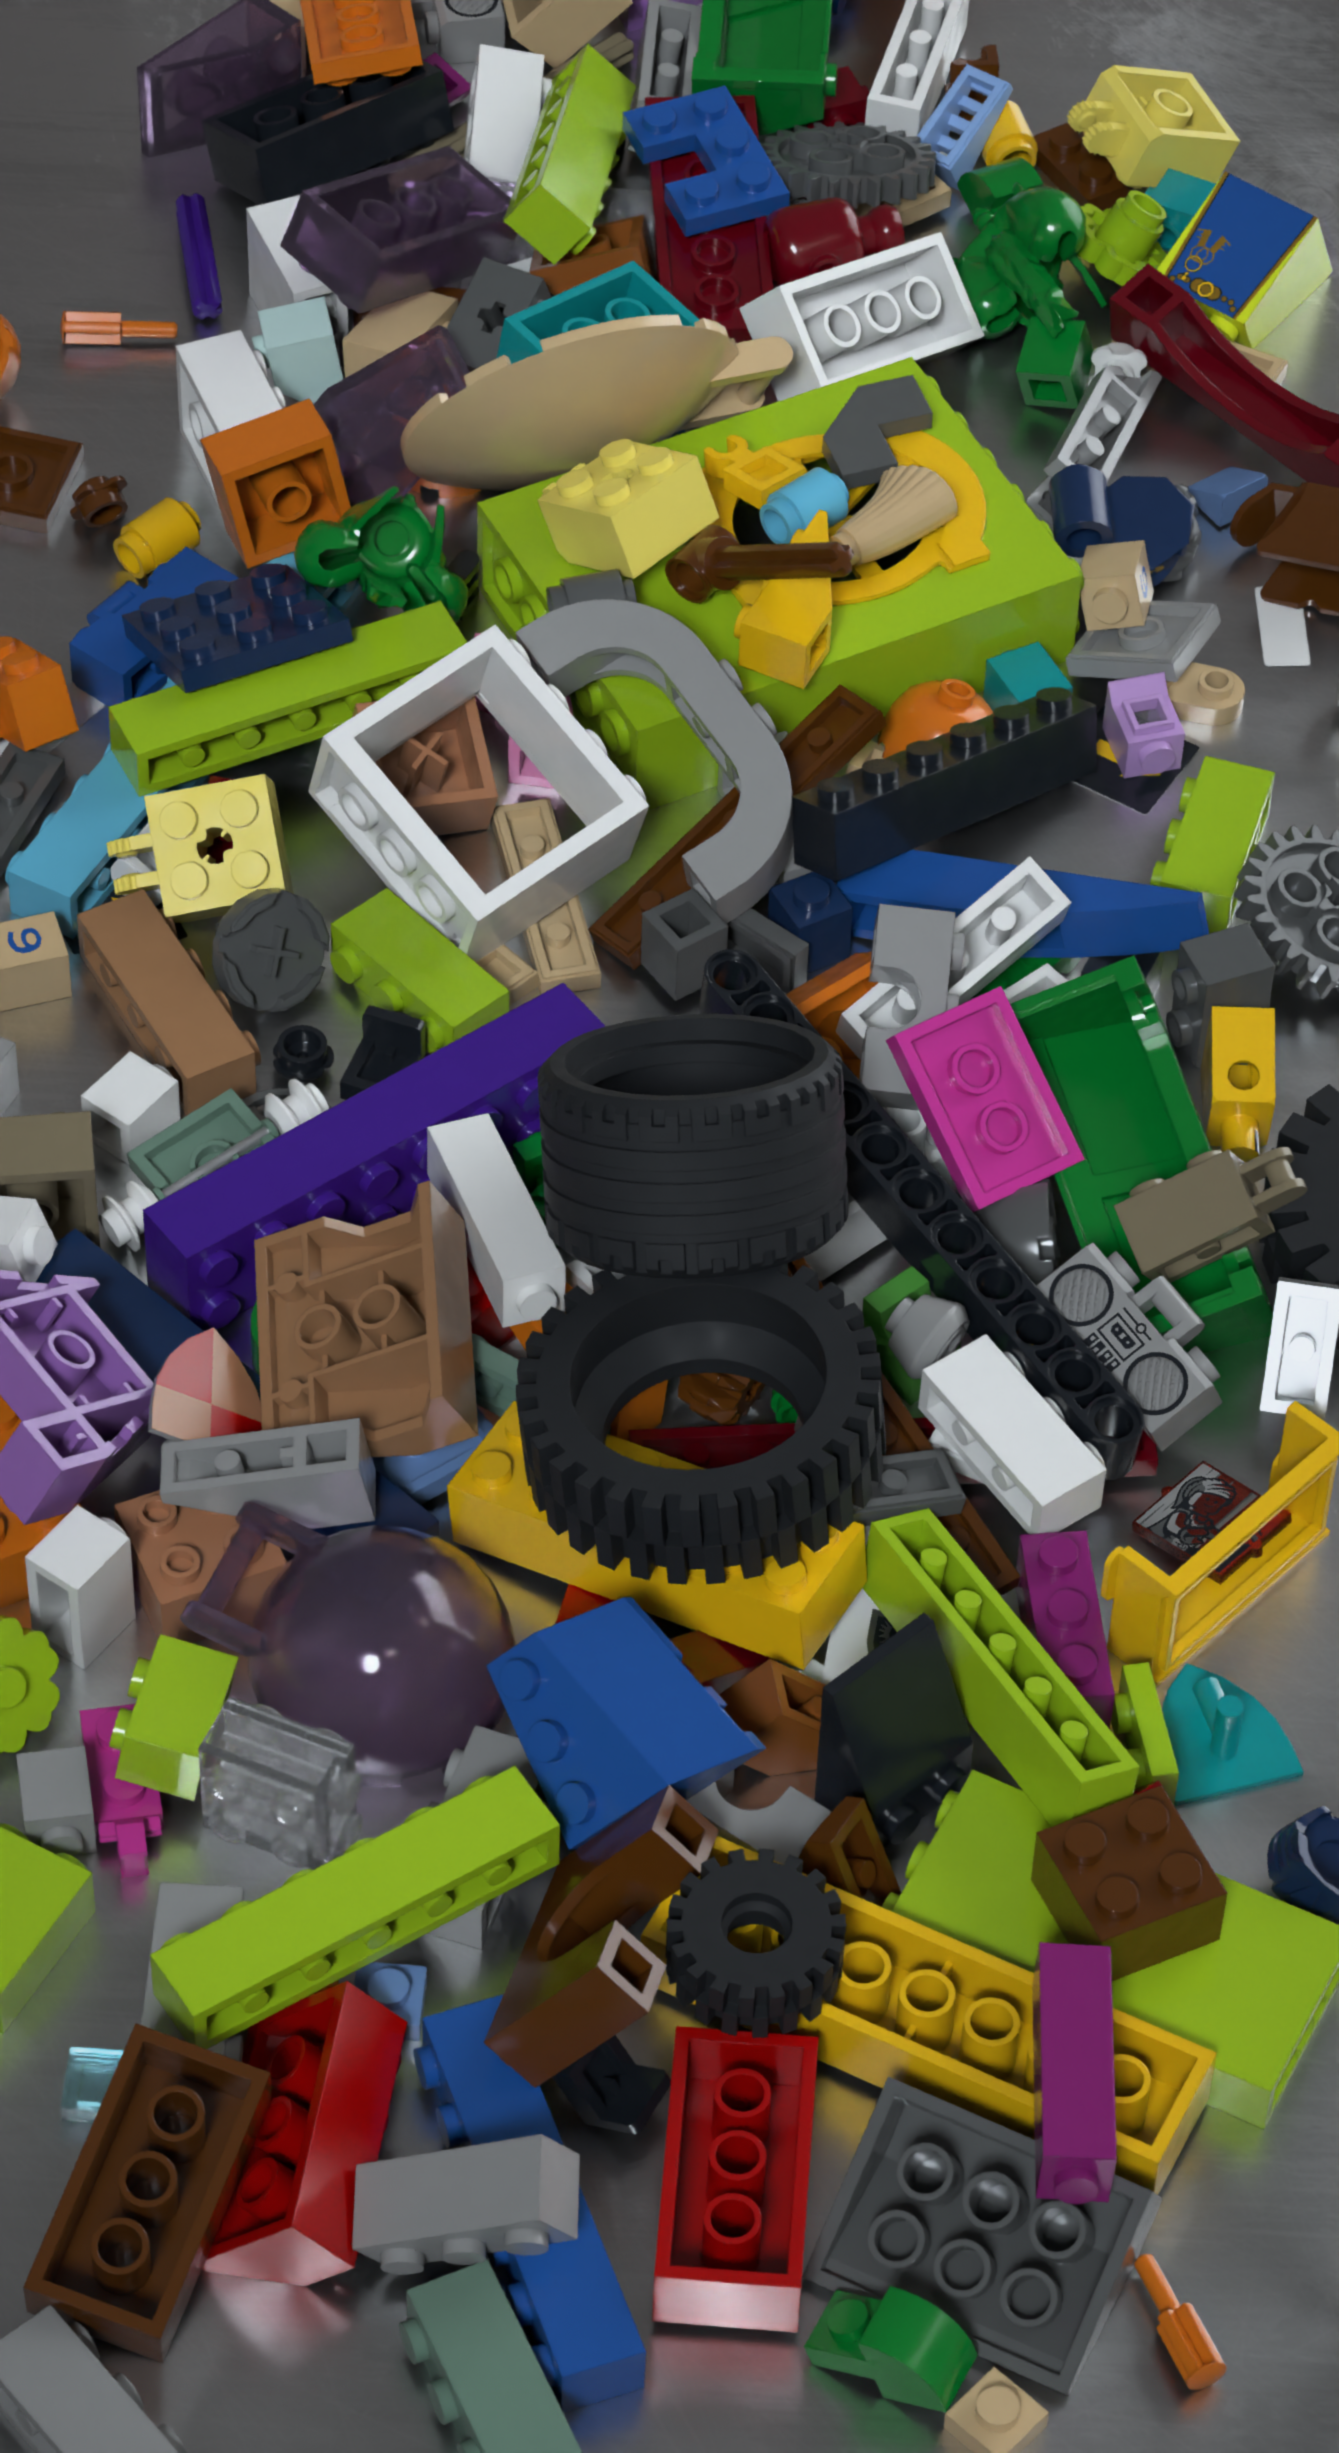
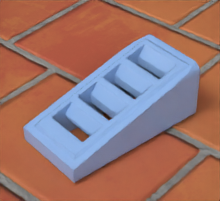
M968 64L963 68L917 135L921 138L920 143L931 144V151L936 152L935 174L946 185L959 190L957 183L960 177L974 168L1013 90L1010 83ZM973 90L987 96V99L983 104L968 97L970 91ZM961 110L974 116L971 122L958 116ZM950 131L961 135L958 141L948 137ZM940 151H941V152H944V153H946V154H948V155L945 156V155L941 154Z

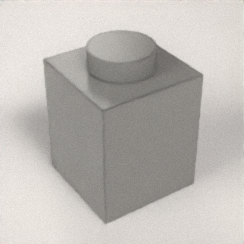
M85 1746L16 1754L24 1831L28 1840L54 1854L66 1853L76 1857L81 1854L97 1853Z

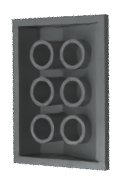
M888 2077L802 2278L833 2292L840 2290L879 2300L883 2299L890 2286L915 2294L950 2316L970 2338L979 2357L1069 2396L1134 2268V2263L1137 2257H1139L1163 2198L1147 2188L1114 2175L1109 2202L1090 2201L1083 2204H1069L1056 2199L1036 2198L1034 2139Z

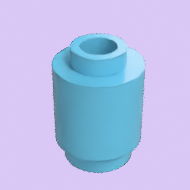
M813 468L768 496L767 503L760 508L759 514L765 533L775 544H789L794 533L799 528L805 530L819 509L827 512L828 529L844 520L848 514L849 493L847 487L836 474L830 473L823 468Z

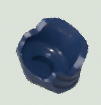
M1321 1806L1289 1823L1272 1837L1267 1852L1268 1875L1273 1881L1271 1889L1281 1901L1339 1925V1818L1331 1816L1332 1811L1325 1806Z

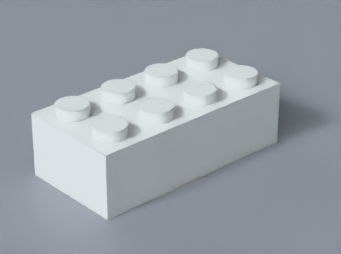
M941 232L780 285L739 308L752 340L777 336L785 339L792 347L793 358L791 363L782 374L774 376L770 382L778 401L912 357L918 366H922L942 359L984 337Z

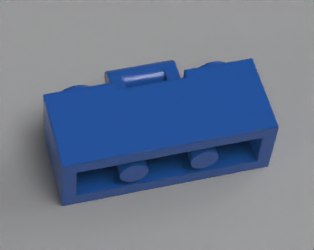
M185 547L171 560L160 564L148 578V586L145 589L132 581H127L87 614V621L90 626L82 628L69 643L72 682L76 687L108 707L156 692L166 684L168 676L126 637L122 615L139 610V606L142 603L154 598L167 597L176 599L195 593L197 586L209 581L222 580L231 582L240 578L190 548Z

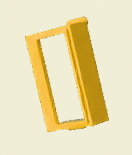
M1294 1401L1287 1407L1280 1452L1272 1463L1268 1491L1171 1576L1167 1575L1129 1545L1125 1549L1122 1546L1116 1547L1105 1561L1100 1593L1107 1601L1113 1598L1107 1650L1127 1665L1149 1662L1155 1686L1158 1687L1329 1536L1330 1530L1326 1528L1338 1461L1337 1457L1339 1456V1432L1303 1405ZM1256 1534L1258 1539L1253 1543L1250 1538ZM1243 1544L1251 1545L1220 1573L1215 1570Z

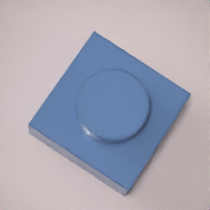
M372 1962L357 1970L354 1986L407 2021L404 2040L420 2041L427 1988V1966Z

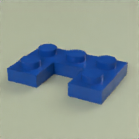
M726 86L623 112L622 129L643 164L695 151L707 173L665 184L664 201L685 237L766 216L776 209L789 206L790 192Z

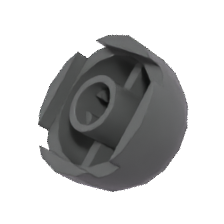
M1050 1179L1041 1180L1032 1185L1019 1188L1013 1194L978 1210L977 1218L1036 1286L1061 1266L1060 1247L1057 1246L1055 1225H1057L1056 1209Z

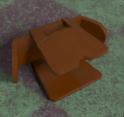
M1311 482L1302 483L1299 487L1270 483L1249 497L1238 508L1230 526V535L1239 545L1250 547L1257 544V554L1259 556L1282 560L1260 590L1261 598L1266 602L1295 609L1313 606L1321 614L1339 616V488Z

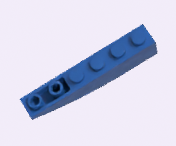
M912 849L839 880L836 886L853 907L851 936L873 940L874 924L879 904L956 912V918L1018 865ZM1042 869L1072 903L1063 922L1021 957L1084 958L1138 955L1179 950L1180 942L1209 934L1202 893Z

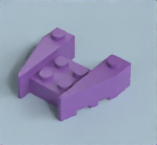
M0 1270V1395L21 1419V1423L0 1452V1496L9 1510L16 1514L24 1525L73 1510L152 1435V1433L148 1432L153 1382L89 1307L88 1302L100 1286L95 1278L54 1274L49 1283L22 1281L18 1271Z

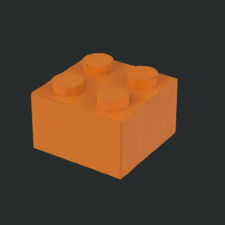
M310 398L200 439L226 532L247 569L294 552L299 535L309 523L320 519L338 522L342 515L351 508L332 435Z

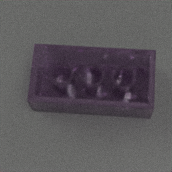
M446 146L303 190L280 246L298 261L304 271L314 275L333 291L341 303L360 314L474 276L483 257L504 264L518 233L503 221L511 198L450 146Z

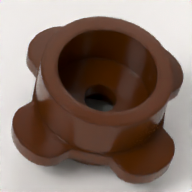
M97 476L82 483L72 494L75 506L70 510L72 518L75 520L83 519L85 525L90 528L103 527L121 518L128 509L122 494V489L127 486L125 477L114 476L109 479L106 476Z

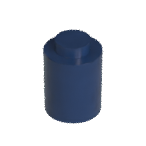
M1073 464L1056 473L1049 482V495L1054 539L1067 556L1081 558L1084 557L1087 545L1112 543L1113 530L1105 475L1100 470L1084 464Z

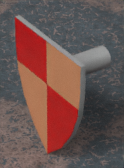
M214 1327L188 1338L165 1359L153 1382L149 1404L148 1432L167 1438L164 1443L262 1431L261 1401L256 1387L239 1357Z

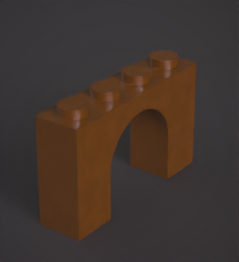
M670 1785L564 1857L557 1865L484 2040V2043L505 2064L511 2066L534 2088L650 2011L667 1965L636 1939L628 1929L649 1910L680 1890V1883L689 1872L697 1878L701 1875V1863L708 1860L719 1832L709 1820Z

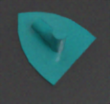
M1188 1663L1185 1664L1167 1690L1162 1705L1163 1716L1179 1771L1175 1806L1303 1776L1302 1766L1277 1719L1254 1696L1222 1676Z

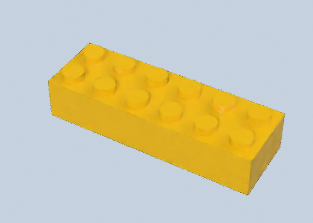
M516 1401L512 1402L447 1485L453 1542L614 1601L623 1597H632L644 1612L696 1631L700 1630L709 1636L802 1670L806 1668L867 1582L864 1525L854 1521L843 1532L827 1524L829 1544L815 1553L801 1541L797 1544L798 1562L782 1569L773 1555L762 1559L763 1575L744 1579L740 1565L724 1567L726 1583L706 1584L705 1569H689L687 1585L668 1583L666 1567L655 1566L650 1580L631 1576L630 1560L626 1557L623 1558L615 1570L598 1564L596 1545L582 1555L570 1546L568 1530L557 1535L548 1525L546 1510L539 1512L533 1500L532 1488L528 1486ZM607 1434L605 1445L608 1448L637 1462L668 1469H705Z

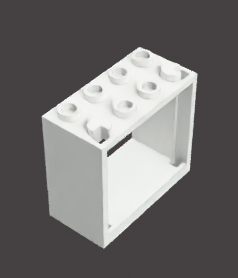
M496 624L324 735L308 790L309 794L390 891L475 962L501 945H504L628 861L649 808L646 796L639 783L630 775H623L609 759L606 747L600 737L592 730H585L569 712L568 703L560 690L552 684H546L531 667V662L525 649L516 640H508ZM475 696H477L586 825L584 829L486 895L375 764L377 760Z

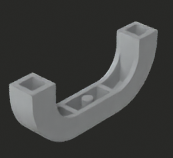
M603 599L574 603L553 610L516 631L517 642L528 654L531 667L546 684H552L557 687L564 697L594 680L608 676L624 675L637 677L652 683L669 698L740 794L735 813L725 827L682 855L686 881L690 888H693L726 924L754 906L775 884L790 856L793 846V793L790 772L785 756L774 738V735L777 734L776 727L761 704L756 703L750 706L740 691L743 690V685L732 665L726 659L717 662L701 640L688 627L671 615L656 608L626 600Z

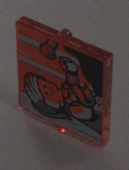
M1202 1461L1173 1487H1163L1161 1497L1132 1521V1531L1185 1563L1262 1495L1207 1462ZM1283 1509L1207 1577L1221 1585L1251 1557H1261L1263 1555V1547L1292 1522L1291 1513Z

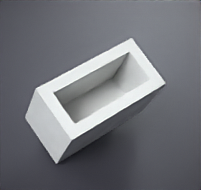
M77 1505L25 1556L32 1629L42 1631L49 1641V1647L85 1670L136 1618L130 1537L113 1520L106 1517L99 1519Z

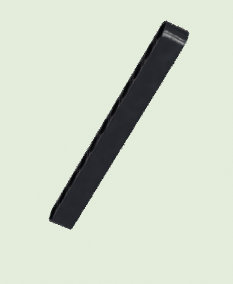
M725 949L714 953L708 958L703 972L699 1014L746 1015L780 1020L806 1028L822 1037L762 966L748 953L735 949ZM842 1061L845 1107L844 1126L846 1132L845 1156L847 1160L846 1184L848 1193L908 1264L929 1280L930 1290L936 1297L958 1302L965 1306L970 1320L967 1333L973 1340L987 1334L1003 1353L1009 1352L1018 1360L1028 1382L1042 1397H1049L1058 1405L1066 1424L1082 1442L1091 1443L1099 1451L1107 1469L1105 1480H1115L1124 1477L1133 1468L1144 1428V1414L1139 1405Z

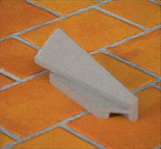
M1107 365L1091 380L1043 469L1048 476L1025 499L1026 504L1038 520H1043L1049 525L1053 536L1054 530L1049 495V482L1051 478L1067 466L1084 464L1100 470L1108 481L1162 379L1158 372L1149 371L1140 378L1126 377L1122 367Z

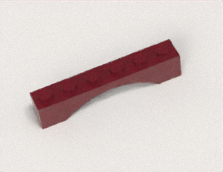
M1146 264L1110 297L1111 338L1114 341L1126 343L1144 352L1147 357L1148 366L1306 482L1339 488V414L1321 409L1297 397L1274 382L1224 337L1205 315L1190 293L1150 264Z

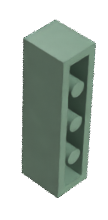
M488 2259L485 2262L476 2263L406 2290L407 2320L399 2323L401 2339L411 2362L414 2365L423 2361L433 2380L427 2384L434 2411L443 2425L453 2422L462 2441L456 2445L457 2453H583Z

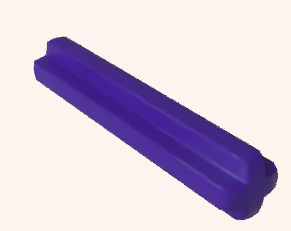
M198 193L190 197L182 194L175 201L176 216L192 312L200 320L208 316L216 319L223 311L221 304L222 296L205 199Z

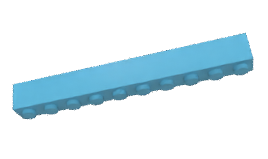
M294 552L262 564H287L302 577L296 567ZM357 579L337 588L311 585L342 613L347 610L362 592V587ZM168 677L166 684L161 690L176 684ZM111 743L108 744L102 760L90 774H84L78 779L71 796L57 813L52 812L45 818L39 834L24 851H18L12 857L5 874V881L9 886L11 913L24 918L54 911L62 935L74 939L78 934L77 914L100 906L114 890L110 870L118 858L108 856L106 843L115 839L136 836L148 823L144 796L139 797L113 754ZM209 775L144 796L201 786Z

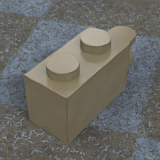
M1279 1147L1246 1163L1229 1149L1223 1152L1212 1150L1194 1157L1187 1163V1170L1167 1180L1162 1178L1152 1179L1133 1188L1129 1193L1130 1198L1114 1205V1208L1141 1273L1151 1281L1159 1276H1164L1172 1283L1221 1259L1223 1255L1239 1250L1276 1232L1268 1213L1295 1201L1308 1190L1304 1179L1296 1178L1290 1166L1294 1160L1291 1149L1289 1147ZM1267 1177L1271 1188L1259 1193L1255 1182Z

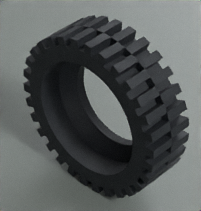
M788 1264L744 1274L708 1278H653L626 1275L617 1280L611 1271L602 1270L592 1276L593 1294L590 1295L579 1286H575L564 1295L565 1312L551 1306L541 1318L543 1333L532 1331L525 1343L527 1358L520 1357L517 1368L518 1385L515 1386L525 1472L528 1486L532 1488L533 1500L539 1512L546 1510L548 1525L557 1535L568 1530L570 1546L582 1555L596 1545L598 1564L615 1570L623 1558L626 1557L630 1560L631 1576L650 1580L655 1566L666 1567L668 1583L687 1585L689 1569H705L706 1584L726 1583L724 1567L736 1565L741 1566L744 1579L763 1575L762 1559L772 1555L782 1569L798 1562L797 1544L801 1541L814 1553L829 1544L827 1524L843 1532L854 1521L853 1505L865 1508L872 1497L871 1481L879 1482L883 1470L882 1455H886V1432L880 1353H877L875 1335L871 1326L864 1328V1315L855 1302L845 1306L843 1290L833 1282L819 1290L818 1273L804 1265L792 1277L788 1276ZM697 1373L733 1374L763 1383L782 1395L792 1405L803 1425L782 1444L764 1454L737 1464L710 1469L681 1470L651 1466L627 1458L605 1445L611 1423L631 1399L660 1382Z

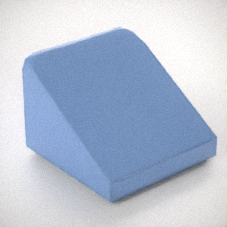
M1230 466L1188 487L1189 492L1195 497L1197 506L1221 527L1232 522L1238 508L1249 497L1268 485V477L1261 472Z

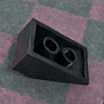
M922 1613L824 1686L822 1692L814 1801L832 1812L847 1795L849 1797L864 1798L883 1848L890 1842L899 1844L906 1840L915 1831L921 1819L938 1807L950 1790L960 1792L970 1775L973 1741L934 1621L925 1613Z

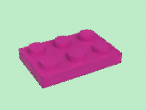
M1001 986L895 1034L886 1040L963 1202L973 1213L1013 1194L1019 1188L1037 1183L1085 1160Z

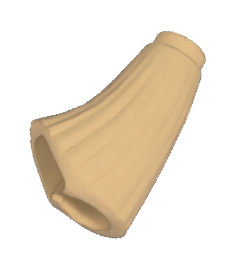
M916 465L890 467L889 470L884 471L881 475L879 486L874 496L842 525L835 535L829 538V542H838L840 545H849L854 552V556L850 561L852 566L880 559L910 545L953 520L958 510L956 498L946 481L936 472L926 467Z

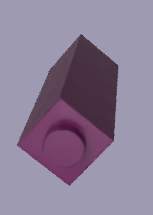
M1039 1942L1032 1984L1036 2198L1056 2199L1069 2204H1083L1090 2201L1109 2202L1117 2161L1111 1946Z

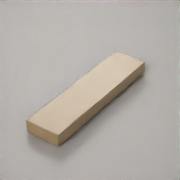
M549 798L495 806L490 822L507 880L562 843ZM577 894L522 932L532 968L538 972L540 995L561 983H564L572 992L601 988V971Z

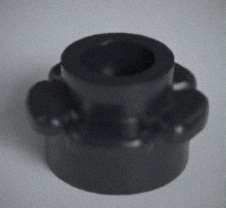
M297 1025L286 1029L281 1033L277 1044L273 1048V1055L276 1057L273 1061V1066L277 1073L286 1079L294 1078L300 1082H311L321 1078L324 1074V1069L330 1068L334 1061L333 1050L327 1045L325 1035L319 1029L308 1025Z

